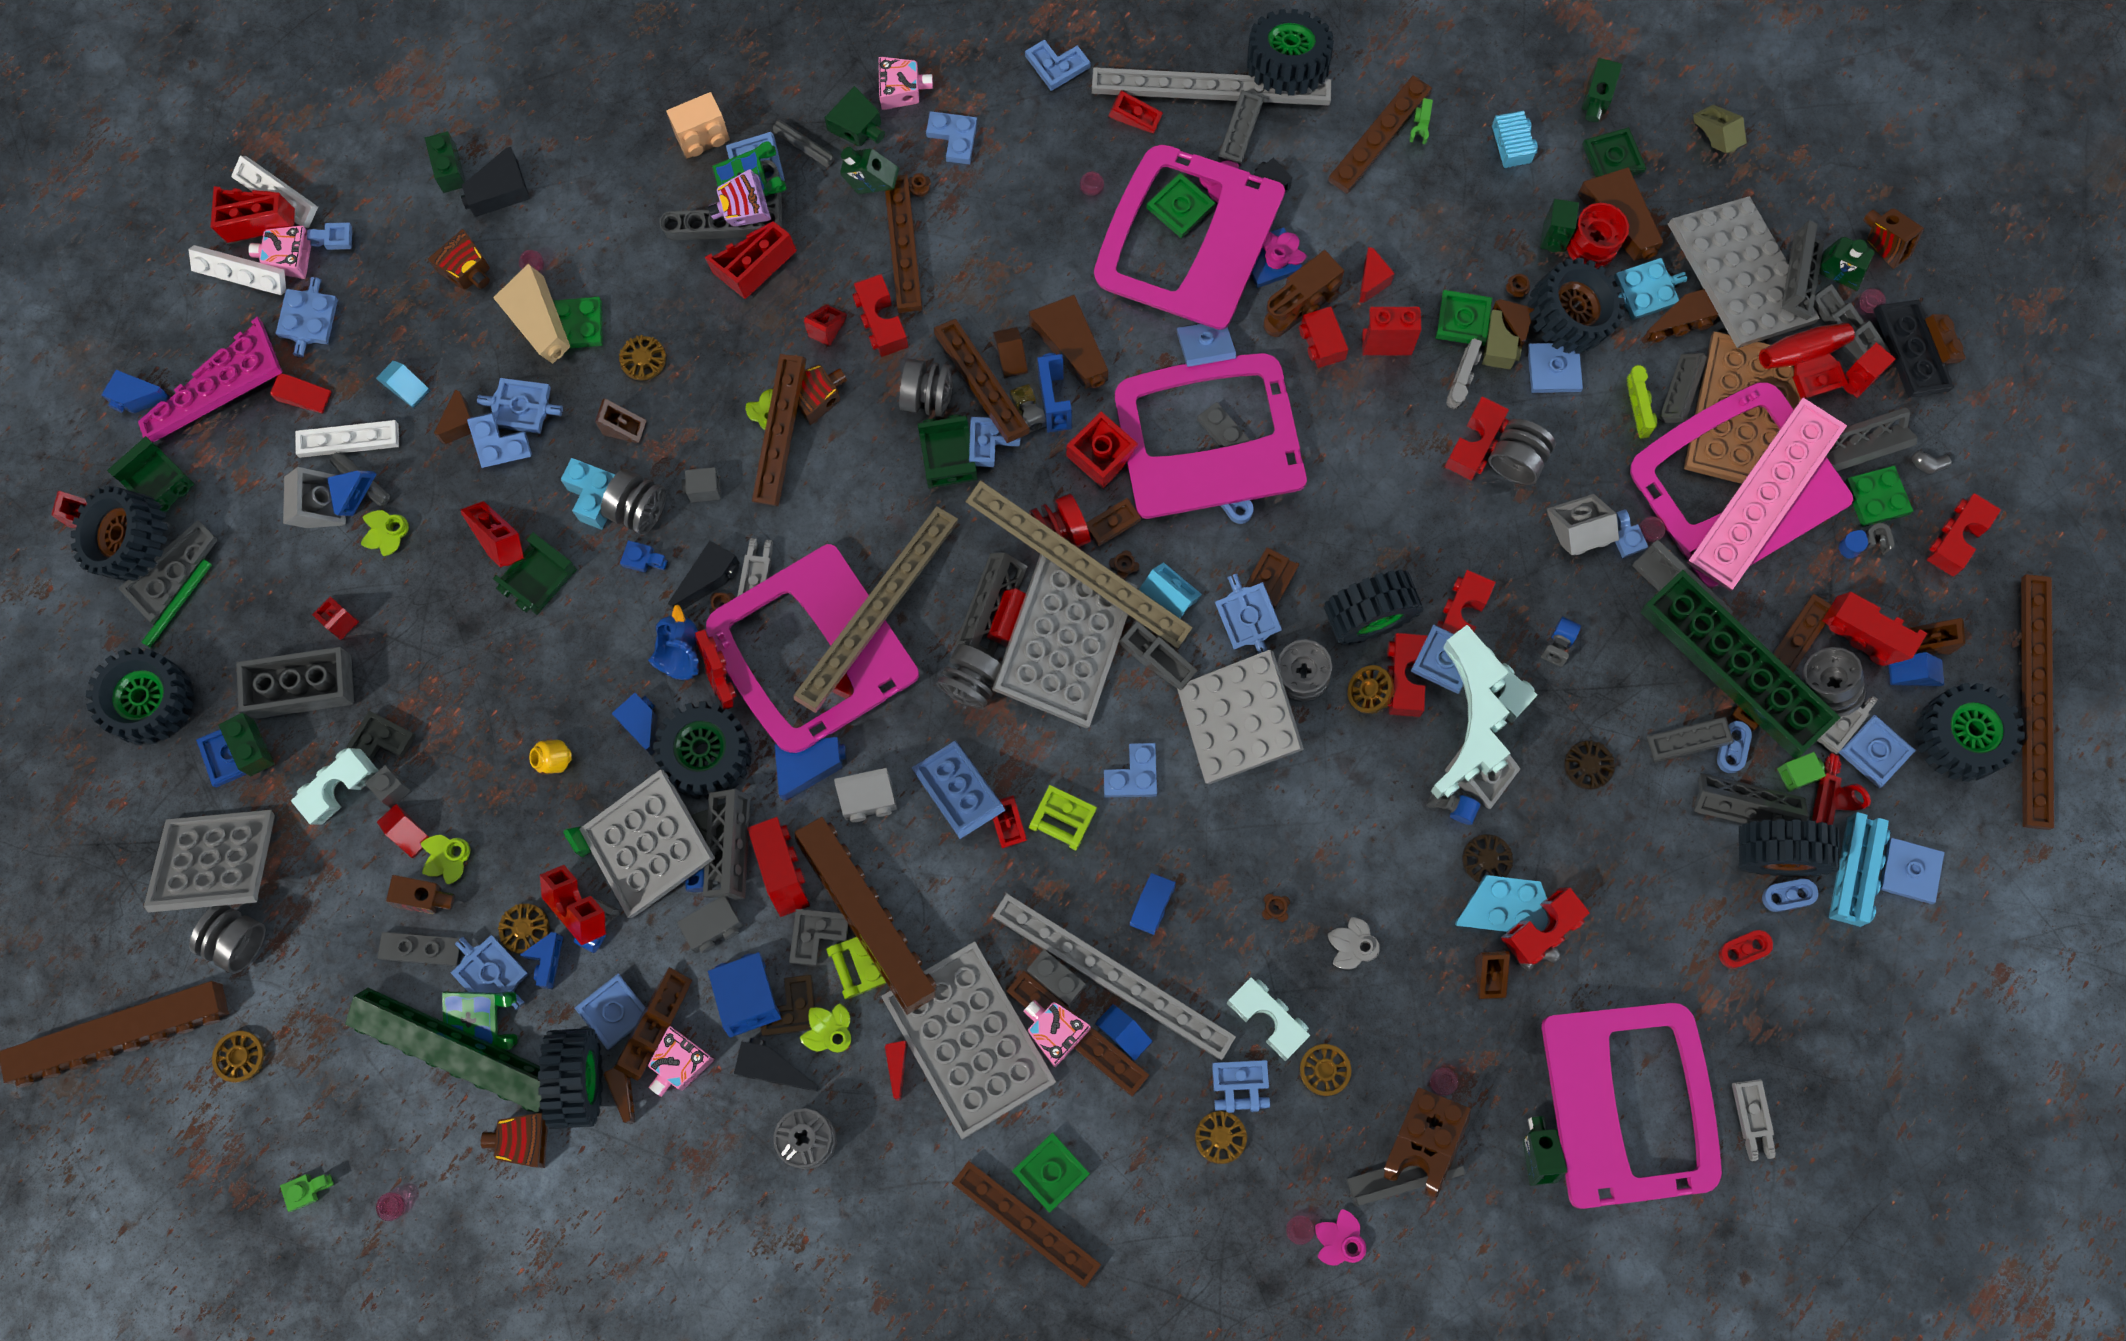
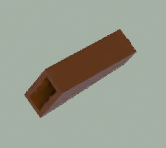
M1629 167L1583 182L1578 195L1587 207L1595 203H1607L1619 208L1626 216L1629 223V234L1622 247L1634 261L1642 258L1644 260L1651 259L1658 254L1663 240Z
M1075 294L1029 311L1031 327L1056 355L1062 354L1063 364L1085 389L1100 387L1108 381V368Z

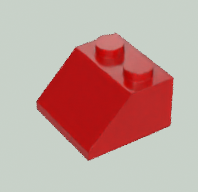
M1101 411L1066 445V454L1074 464L1101 488H1104L1122 470L1137 448L1138 443Z

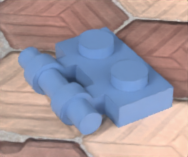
M1267 1060L1212 1063L1213 1090L1225 1091V1099L1214 1100L1215 1111L1226 1110L1228 1113H1234L1235 1110L1250 1109L1251 1112H1259V1109L1270 1108L1269 1097H1259L1258 1089H1269ZM1249 1090V1098L1234 1099V1091Z

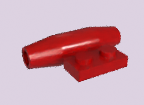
M1849 323L1818 326L1784 337L1760 351V364L1765 369L1794 366V377L1792 378L1801 399H1808L1848 385L1840 362L1831 353L1854 340V329Z

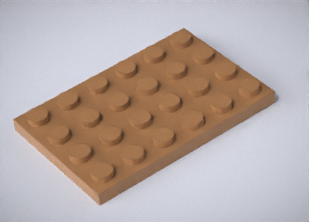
M1714 331L1710 339L1695 415L1756 383H1769L1776 386L1794 410L1801 400L1792 378L1794 377V366L1765 369L1760 364L1759 353L1762 349L1770 346L1769 344L1755 342L1737 348L1730 335ZM1758 406L1722 423L1690 442L1684 470L1742 484L1780 429L1764 407Z

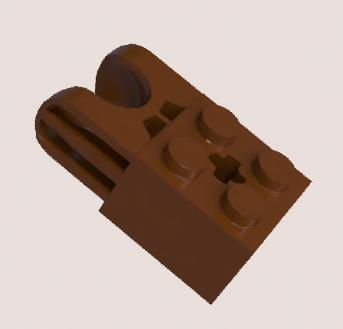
M1323 250L1290 275L1286 280V285L1269 298L1267 303L1268 313L1264 318L1263 327L1270 336H1282L1302 321L1304 314L1320 310L1324 303H1331L1339 296L1344 269L1326 250Z
M1418 1087L1386 1162L1384 1178L1396 1181L1406 1167L1418 1166L1424 1169L1428 1176L1426 1195L1436 1199L1468 1126L1471 1108Z

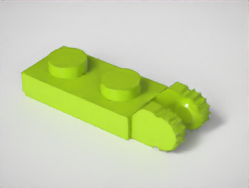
M1637 365L1631 369L1626 382H1628L1627 386L1636 427L1641 439L1650 437L1657 427V417L1655 413H1652V396L1645 384L1648 378L1647 370L1643 366Z

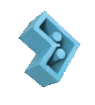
M571 458L561 481L568 491L580 495L572 511L580 522L602 530L607 521V518L601 514L602 498L615 474Z

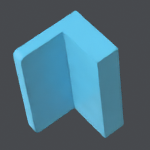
M1164 562L1152 569L1139 588L1141 592L1180 619L1186 610L1195 604L1202 595Z

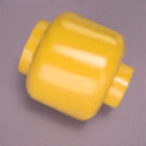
M542 740L537 742L534 748L531 749L529 755L530 764L538 773L543 775L561 773L565 771L568 763L571 761V751L561 740Z

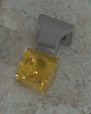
M1025 384L1010 390L1012 403L1018 411L1022 410L1023 419L1030 428L1029 433L1046 427L1044 411L1035 405L1036 399L1030 385Z

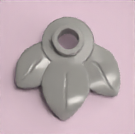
M1351 917L1348 928H1336L1328 933L1330 943L1339 951L1333 961V965L1338 968L1354 969L1362 961L1374 960L1380 952L1378 940L1370 934L1368 924L1362 919ZM1364 943L1371 945L1370 950L1367 952L1361 950Z

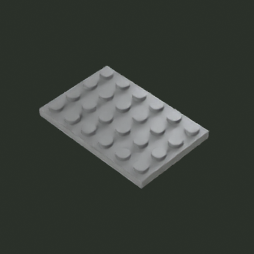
M1750 196L1675 217L1668 223L1669 228L1737 348L1815 324L1820 319L1814 307L1812 317L1808 320L1781 308L1789 264ZM1802 302L1799 305H1797L1805 309V306Z
M1040 554L992 690L1084 728H1089L1128 614ZM1130 583L1135 588L1138 587L1137 585Z
M975 941L923 971L925 975L929 973L936 983L935 998L910 1014L906 1015L892 991L881 996L962 1140L1057 1083Z

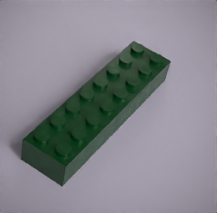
M1684 570L1679 572L1641 610L1640 613L1794 759L1801 756L1841 718Z

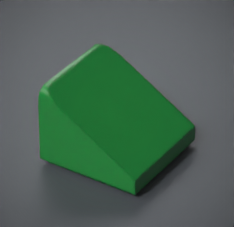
M582 826L564 830L563 834L577 855L585 857L591 853L588 844L579 830Z

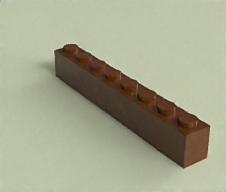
M820 817L795 831V842L843 914L902 1009L908 1015L935 998L936 983L929 973L924 974L920 967L922 962L915 951L911 953L906 946L908 941L904 933L900 929L896 930L892 922L894 920L886 907L882 909L878 903L880 899L874 887H868L863 880L866 877L858 864L854 866L850 860L852 855L848 847L844 843L840 844L837 840L838 833L831 822L826 823L824 818Z
M209 981L1 1050L0 1066L3 1081L7 1084L16 1085L17 1088L26 1087L34 1084L35 1079L41 1077L44 1079L53 1078L61 1075L62 1070L68 1068L70 1070L86 1067L89 1061L95 1059L97 1061L113 1058L116 1052L122 1050L123 1052L134 1051L141 1048L140 1044L149 1041L150 1043L162 1042L168 1039L167 1035L173 1033H189L194 1030V1026L200 1024L204 1026L220 1022L221 1017L229 1015L223 984Z

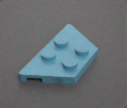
M1485 875L1478 885V889L1467 902L1464 911L1456 919L1455 925L1508 932L1520 921H1531L1536 929L1542 931L1548 923L1547 913L1540 905L1547 899L1540 881Z

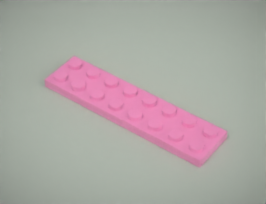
M1802 398L1687 563L1727 590L1732 591L1847 425L1810 401Z

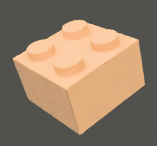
M711 92L666 110L674 134L686 159L692 156H699L706 150L720 147L725 142L730 141L723 116Z

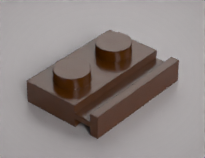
M1266 547L1245 587H1252L1263 582L1273 608L1276 609L1295 575L1299 563H1294L1289 558Z

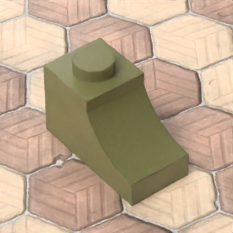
M1711 105L1693 115L1694 123L1707 134L1711 147L1724 153H1731L1747 143L1742 116L1716 105Z
M1493 309L1491 311L1487 341L1484 346L1481 365L1511 370L1514 362L1520 359L1522 347L1518 346L1519 337L1513 336L1506 329L1502 319V311Z

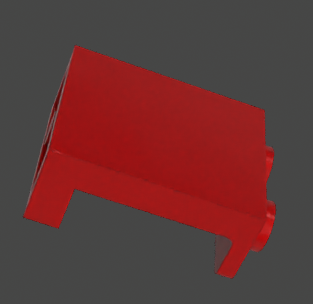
M1370 307L1368 329L1362 330L1363 355H1412L1421 332L1420 307Z

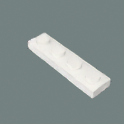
M240 156L231 177L250 191L279 192L295 208L294 222L309 228L318 206L247 156Z
M196 245L189 248L190 265L193 272L278 295L286 292L284 269Z
M396 420L295 431L296 455L302 458L330 455L336 452L348 453L399 447V424Z

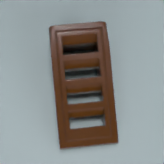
M614 1068L604 1072V1077L623 1122L630 1125L635 1123L631 1077Z

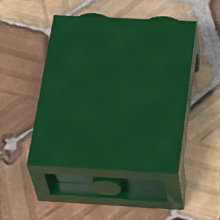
M951 415L947 419H927L917 424L928 488L978 480L975 462L969 463L970 432L967 416Z
M146 436L107 470L127 490L154 498V501L159 502L162 506L159 510L167 512L178 498L186 495L195 484Z
M532 532L526 539L530 545L523 552L524 559L514 562L501 578L495 575L493 580L498 584L496 590L503 596L508 598L511 595L517 600L515 604L525 613L530 610L535 615H538L577 569L569 559Z

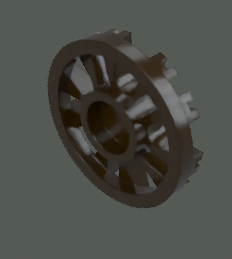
M1593 740L1579 742L1566 754L1564 760L1565 772L1576 786L1588 790L1598 789L1608 783L1615 771L1613 754L1600 742H1594ZM1586 746L1587 754H1583L1579 747ZM1592 746L1596 747L1594 754H1590ZM1601 750L1606 757L1599 758L1598 752ZM1572 753H1575L1576 755L1581 757V759L1576 758L1572 755ZM1569 762L1578 763V768L1570 770ZM1601 762H1609V765H1601ZM1600 769L1609 771L1607 777L1600 773ZM1580 771L1582 775L1576 779L1573 775ZM1595 774L1599 778L1600 783H1597L1596 778L1594 776ZM1584 776L1591 778V785L1582 783Z
M1490 834L1480 835L1470 840L1464 848L1462 855L1463 867L1468 876L1478 883L1482 881L1480 876L1483 870H1487L1488 875L1493 876L1491 869H1495L1498 877H1507L1513 866V854L1511 848L1502 838ZM1484 839L1486 845L1484 849L1479 847L1477 844L1478 840ZM1491 839L1494 840L1492 849L1489 848ZM1499 844L1505 849L1502 853L1496 852V847ZM1471 846H1472L1473 848H1475L1476 850H1478L1479 853H1478V854H1475L1474 852L1470 851L1469 849H1470ZM1507 855L1508 860L1499 861V856ZM1467 856H1474L1476 863L1468 865ZM1499 863L1507 865L1503 873L1498 869ZM1476 866H1479L1481 869H1479L1475 874H1473L1472 870Z

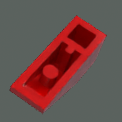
M482 501L460 509L462 516L487 555L500 568L524 559L519 533L488 504Z

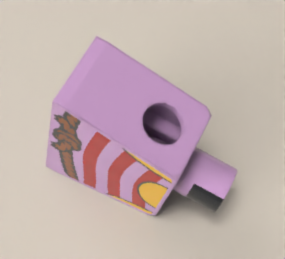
M751 169L717 188L719 202L708 205L709 213L713 219L724 216L725 220L732 226L771 220L759 176Z

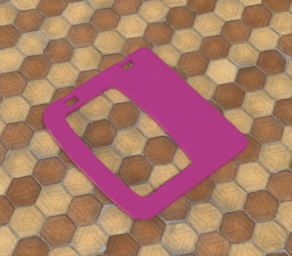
M1154 146L1145 153L1115 211L1094 268L1095 280L1102 289L1214 329L1223 330L1229 326L1282 203L1285 188L1277 181L1265 177L1261 178L1250 174V172L1199 155H1192L1171 146ZM1178 157L1190 160L1189 166L1177 163ZM1164 167L1217 183L1222 187L1219 202L1206 237L1187 276L1176 291H1169L1125 276L1116 270L1136 214L1152 182ZM1248 180L1260 183L1259 190L1246 186Z
M1259 353L1238 355L1235 359L1190 367L1182 364L1127 378L1117 386L1115 403L1120 428L1138 443L1127 464L1136 509L1140 517L1150 519L1300 491L1306 486L1307 477L1286 391L1282 367L1275 357ZM1256 375L1263 379L1274 426V433L1272 435L1233 446L1189 454L1151 457L1146 453L1136 405L1139 397L1174 387L1216 379ZM1279 383L1281 394L1272 395L1270 384ZM1294 453L1297 464L1288 465L1286 454Z
M1756 383L1715 403L1653 442L1637 454L1630 465V474L1634 483L1643 493L1650 507L1687 560L1692 556L1691 552L1696 550L1720 514L1696 525L1689 524L1656 476L1655 468L1698 437L1758 406L1764 407L1779 429H1781L1792 413L1793 408L1782 392L1772 384ZM1827 457L1821 462L1750 566L1852 504V493ZM1651 484H1654L1661 494L1656 499L1653 498L1647 489ZM1693 567L1698 578L1707 587L1713 588L1719 585Z
M826 544L719 607L710 614L706 621V632L709 637L713 636L717 650L722 651L726 661V671L737 690L779 748L789 753H798L808 749L820 739L834 733L883 703L887 698L914 684L919 678L917 666L886 620L846 672L854 688L853 695L799 728H793L785 720L754 677L731 634L730 629L734 623L781 595L789 593L808 613L831 646L868 598V593L839 550L832 544ZM892 680L896 686L882 693L879 687ZM823 722L826 729L812 736L809 730Z
M1678 1003L1552 1015L1543 1020L1542 1034L1558 1134L1567 1168V1173L1565 1174L1570 1203L1574 1207L1586 1209L1700 1194L1712 1191L1719 1184L1722 1169L1712 1091L1695 1018L1687 1007ZM1668 1026L1674 1032L1684 1069L1693 1119L1697 1165L1692 1171L1637 1178L1631 1172L1620 1129L1612 1081L1609 1036L1615 1031ZM1687 1178L1688 1188L1677 1189L1676 1179ZM1610 1188L1611 1198L1599 1199L1598 1189Z

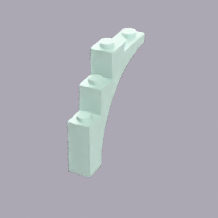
M1468 625L1450 637L1443 647L1455 664L1464 685L1468 702V726L1465 742L1458 759L1450 771L1431 790L1437 799L1444 794L1447 798L1460 788L1458 786L1459 782L1463 779L1470 781L1480 770L1485 776L1492 770L1495 774L1508 764L1505 760L1511 754L1494 734L1507 724L1505 719L1510 712L1493 694L1506 684L1504 680L1509 672Z

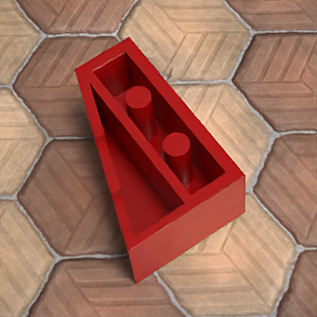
M216 186L213 188L210 227L227 243L263 236L264 231L267 229L294 227L295 208L279 192L258 190L243 192L237 188H233V190H223L221 187Z
M774 221L746 235L747 239L735 245L732 243L725 246L726 250L714 256L712 254L705 256L712 273L744 299L751 295L797 251L790 234Z
M1848 592L1835 598L1822 621L1829 626L1832 632L1842 635L1850 641L1852 647L1862 650L1870 656L1871 661L1875 664L1886 666L1912 659L1927 635L1921 629L1916 633L1903 626L1904 620L1899 617L1892 620L1879 613L1880 607L1853 592Z
M774 817L747 827L767 894L779 916L783 917L796 912V909L809 907L810 903L803 886L806 883L801 868L797 869L795 863L799 861L794 846L790 847L788 840L792 838L787 825L782 826L778 817Z

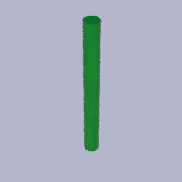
M205 559L201 561L141 643L151 648L210 569L211 563Z

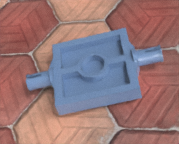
M311 277L308 290L286 289L276 335L278 338L291 339L296 342L293 355L296 357H304L306 344H328L338 299L333 295L319 293L322 282L319 278Z
M500 378L498 389L493 397L479 394V399H477V405L491 406L497 426L501 429L541 434L546 415L562 416L563 412L562 405L549 404L548 399L551 387L549 384Z
M1234 574L1233 578L1232 576L1227 577L1233 592L1227 597L1216 601L1215 604L1234 650L1245 645L1255 644L1258 654L1262 653V649L1263 652L1267 651L1264 640L1270 635L1282 631V627L1264 583L1262 582L1252 587H1242L1238 574Z
M493 935L474 948L465 937L459 939L461 942L457 941L455 943L465 956L451 974L468 992H514L518 984L529 975L523 966ZM516 994L517 1002L512 1003V1006L515 1010L521 1008L519 1005L523 1006L525 1002Z

